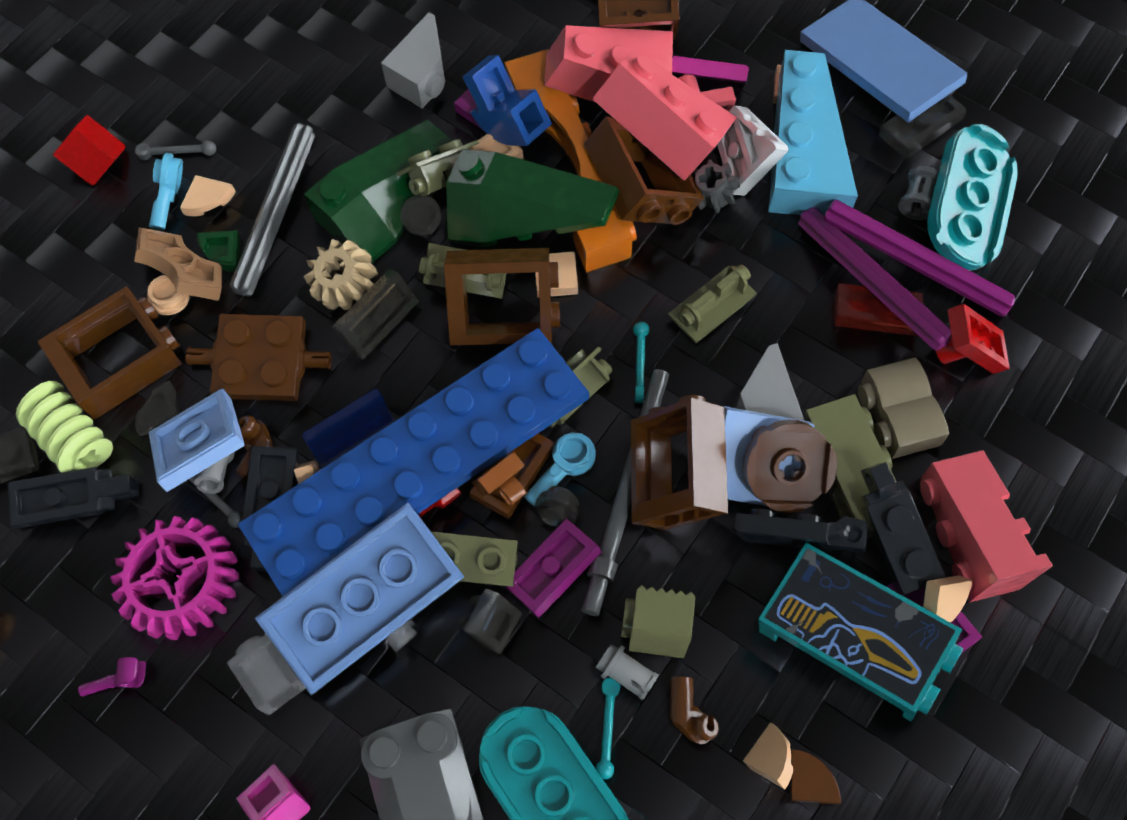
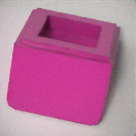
M275 764L270 766L236 798L250 820H300L310 810L307 801Z

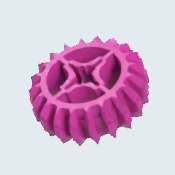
M174 516L169 527L162 520H155L154 532L151 534L146 529H139L141 540L137 544L124 542L125 548L130 553L127 558H114L116 565L122 568L123 571L110 576L112 583L120 587L111 595L115 602L123 604L118 611L123 618L127 620L132 619L131 626L139 632L147 629V635L155 639L160 638L165 633L168 639L178 640L181 630L190 637L196 636L198 622H201L207 628L213 627V619L209 615L214 610L219 614L227 613V608L221 603L223 597H236V591L228 586L227 583L240 579L239 573L235 569L230 568L238 561L237 556L232 551H227L230 547V542L224 536L218 537V530L214 526L206 525L203 527V523L196 518H191L186 524L181 517ZM196 547L202 549L206 556L198 559L193 556L183 558L177 553L176 548ZM177 569H179L182 572L181 576L176 575L179 579L177 582L174 583V586H172L170 584V580H175L173 578V575L177 573ZM204 583L200 592L194 597L196 589L200 584ZM153 596L159 599L168 597L174 603L176 609L167 611L151 609L147 599Z

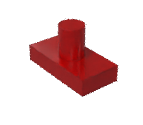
M965 304L947 309L952 338L945 347L938 351L936 350V354L943 364L967 357L993 374L1010 369L1003 330Z

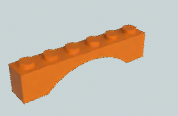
M546 49L504 62L505 70L515 90L536 89L552 123L545 132L550 134L565 150L575 168L576 174L602 182L584 146L592 132L588 123H581L579 119L580 110L576 96L544 86L546 54L549 50ZM613 206L605 226L572 232V241L586 273L631 258L632 241L637 239L633 222L622 221L615 206Z

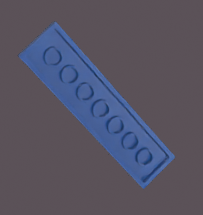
M537 328L238 523V526L284 597L406 503H410L417 514L421 513L589 399V391L541 330Z

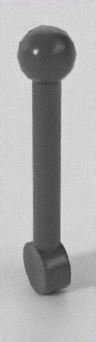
M206 140L200 145L150 147L147 143H141L135 148V153L139 159L148 160L152 155H163L166 152L172 154L203 152L205 155L211 156L216 152L217 148L216 144L210 140Z
M197 475L191 477L188 480L194 484V480ZM202 492L228 517L230 526L239 528L238 523L243 520V512L234 511L216 493Z

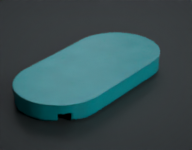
M973 124L970 127H965L948 139L927 220L929 236L937 252L969 271L983 267L1000 254L1018 176L1015 157L1010 159L1006 151L1010 146L1005 138L994 129L982 124Z
M529 706L514 707L498 715L486 728L479 753L480 771L486 784L510 820H629L624 809L572 734L553 713L535 707L529 708Z

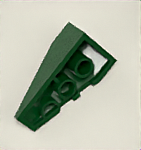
M427 119L334 168L304 193L314 220L342 245L349 240L355 242L359 248L365 249L371 255L372 264L398 241L403 233V225L411 212L417 210L421 203V195H414L409 188V181L411 180L409 174L406 173L397 177L396 173L410 166L408 158L430 150L432 157L441 153L438 147L453 140Z
M462 149L446 181L448 240L451 244L490 247L497 245L498 239L517 236L519 241L532 239L533 233L554 229L558 234L605 226L620 191L613 185L498 152Z

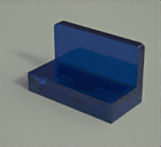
M374 389L302 434V437L323 469L396 420L388 410L379 390Z

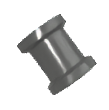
M917 166L909 170L906 178L909 184L906 195L901 197L898 204V209L904 216L914 220L928 219L939 173L935 168ZM922 178L926 179L924 184L921 183ZM917 203H921L920 208H917Z

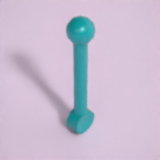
M641 321L637 322L633 327V332L637 336L635 403H644L645 337L649 333V326Z
M612 678L605 679L601 687L602 693L606 697L601 761L597 763L595 769L602 779H609L614 774V766L610 762L614 702L615 697L620 692V684Z

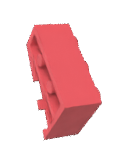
M566 25L546 54L544 86L595 102L592 98L620 62L633 50L648 57L655 64L672 74L673 31Z
M635 50L620 62L592 98L684 181L716 147L737 119L736 116Z
M984 450L933 462L921 476V495L924 502L928 506H932L938 521L936 523V533L941 545L944 548L948 547L954 563L952 567L953 576L960 575L972 580L970 593L967 598L969 603L1020 590L1053 566L1046 553L1036 556L1025 537V534L1030 533L1031 528L1024 517L1014 519L1005 504L1004 499H1008L1010 493Z

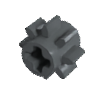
M708 160L706 165L702 166L699 170L695 169L693 171L696 185L704 197L703 201L698 205V209L702 210L707 205L713 208L716 213H719L720 208L728 203H735L731 190L740 188L737 176H731L732 170L729 163H725L721 167L718 164H714L712 160Z

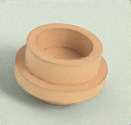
M166 275L155 278L148 287L147 300L154 310L161 315H173L180 312L186 307L190 299V295L176 293L174 284Z

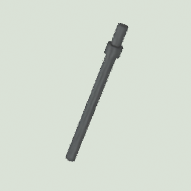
M661 369L653 370L639 417L648 414L650 409L661 406L669 379L668 372ZM631 446L601 542L600 550L602 553L590 564L587 576L591 579L581 611L592 616H599L607 586L613 583L618 568L615 558L631 508Z

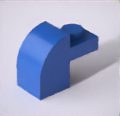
M499 55L487 56L463 76L477 105L471 111V114L478 125L487 134L493 136L494 140L509 146H527L552 125L536 89L515 90Z

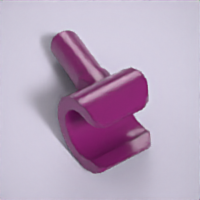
M132 657L119 658L117 660L116 675H107L104 678L79 685V694L86 696L114 687L138 688L144 682L146 662H138L136 658Z

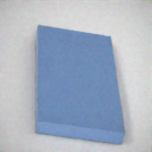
M848 0L803 29L800 33V42L816 53H825L826 61L906 122H910L966 82V71L865 0Z
M406 503L255 619L312 695L465 576L410 503Z

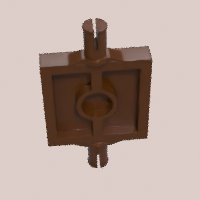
M220 314L217 338L213 347H188L186 352L189 355L186 354V362L188 365H211L210 395L220 389H224L231 399L298 401L300 380L306 368L330 369L332 354L331 351H307L304 342L306 321L303 316Z

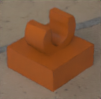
M511 452L478 476L472 483L482 496L488 495L496 489L507 505L514 504L527 493L513 476L525 465L515 452Z

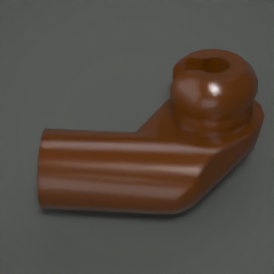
M249 415L243 416L238 420L246 454L235 470L238 475L247 480L252 446L273 447L267 426L261 420H256Z
M682 676L671 677V723L692 742L705 744L713 740L718 734L719 725L714 716H707L693 704L694 679Z

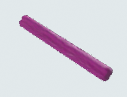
M834 200L824 215L825 222L999 316H1005L1015 302V296L1012 293L839 200Z
M811 207L801 213V218L798 222L799 226L930 348L938 351L950 342L952 338L951 329L846 234L825 222L824 215L817 208Z

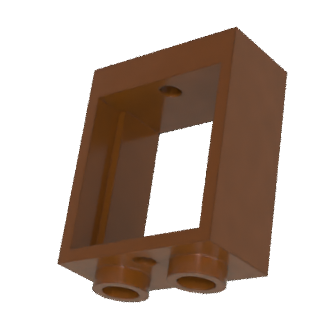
M598 0L599 27L673 31V40L676 39L680 21L679 0Z
M606 116L584 143L602 182L616 186L620 191L614 206L622 221L681 224L691 217L692 211L704 199L691 174L685 181L681 179L613 117ZM633 161L642 163L655 190L647 189Z
M549 248L447 251L444 262L450 346L514 344L537 328L552 343V328H560L559 302H551V288H559L558 262H550ZM538 272L540 322L469 324L466 274Z
M127 286L37 341L77 404L94 420L182 364L173 351L180 346L166 325L158 329L152 320L159 317L150 302L145 296L137 300ZM135 319H138L156 345V348L93 387L74 357Z
M687 395L680 397L678 403L667 407L652 408L648 411V414L631 420L632 524L667 530L728 513L724 407L706 402L705 398L699 395ZM687 431L688 489L672 493L671 437Z

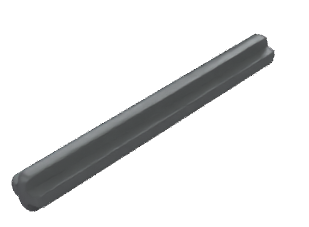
M297 123L292 128L230 282V287L235 294L250 297L254 293L315 138L313 128L309 125Z

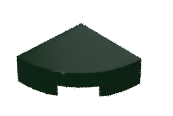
M238 231L197 233L198 244L207 260L219 263L224 271L235 272L240 260L241 237Z

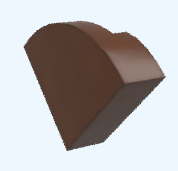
M792 749L791 765L793 766V774L789 782V801L841 804L838 784L827 766L811 754Z

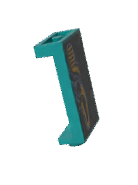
M805 543L758 619L760 633L776 641L778 636L900 708L904 711L902 717L909 721H912L917 710L927 715L941 690L933 685L934 680L941 669L949 674L951 673L964 649L955 644L962 631L961 628L808 543Z

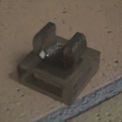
M485 589L482 596L474 595L471 597L470 601L476 607L469 620L460 617L458 622L466 633L484 647L501 654L522 613L499 593Z

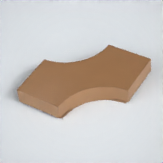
M146 228L138 229L134 262L148 265L165 274L174 284L176 293L219 301L222 289V266L219 263L206 260L193 253L186 247L181 235Z

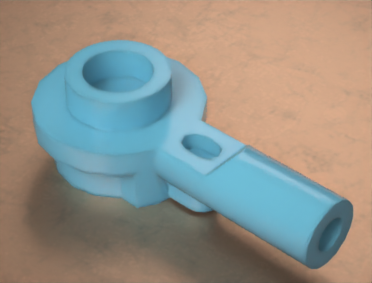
M166 152L162 160L156 159L154 163L153 182L159 183L157 200L153 203L149 228L156 231H165L170 202L174 203L182 180L183 160L173 158L172 153Z
M572 432L564 434L556 441L552 452L554 463L524 495V498L531 505L537 507L566 475L577 476L591 469L595 462L596 451L594 444L587 436Z

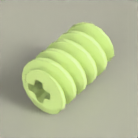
M47 381L37 385L20 401L16 411V418L19 424L26 428L29 436L36 440L38 446L46 452L50 461L56 463L61 473L93 467L97 468L111 455L113 450L112 442L106 438L103 439V431L98 427H93V420L89 416L84 415L83 409L78 404H74L73 397L69 393L64 392L63 385L57 381Z

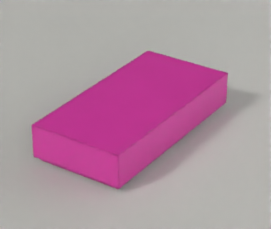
M679 56L672 58V74L694 75L696 78L742 84L747 82L749 70L747 65Z

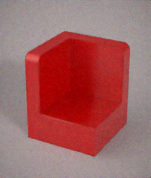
M86 115L57 148L53 156L89 184L94 185L126 146L89 115Z

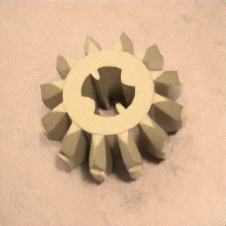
M332 239L329 250L317 247L320 256L317 260H306L312 271L304 276L306 283L311 286L309 291L312 297L317 301H322L323 305L333 310L340 306L343 310L350 311L353 300L365 304V298L362 294L365 290H375L374 284L370 279L378 274L376 268L371 264V255L365 249L359 248L355 242L349 240L342 245L338 240Z

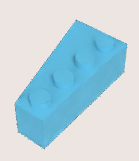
M785 50L779 72L774 134L788 146L789 151L771 168L768 212L801 215L804 210L807 211L814 207L825 215L834 200H839L853 208L858 195L825 53Z

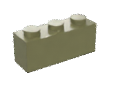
M853 394L807 409L803 418L804 421H809L815 425L814 428L825 436L835 451L837 472L834 483L828 492L840 519L843 516L867 521L862 511V508L865 507L862 496L869 494L861 470L886 462L891 471L892 460L886 447L879 445L873 433L874 424L869 410L865 406L861 407L856 395ZM868 525V538H869V537H872L873 535H872V532H871V530H870V528H869V525Z

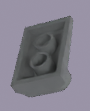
M451 709L411 718L379 729L359 740L362 763L368 773L380 820H484Z

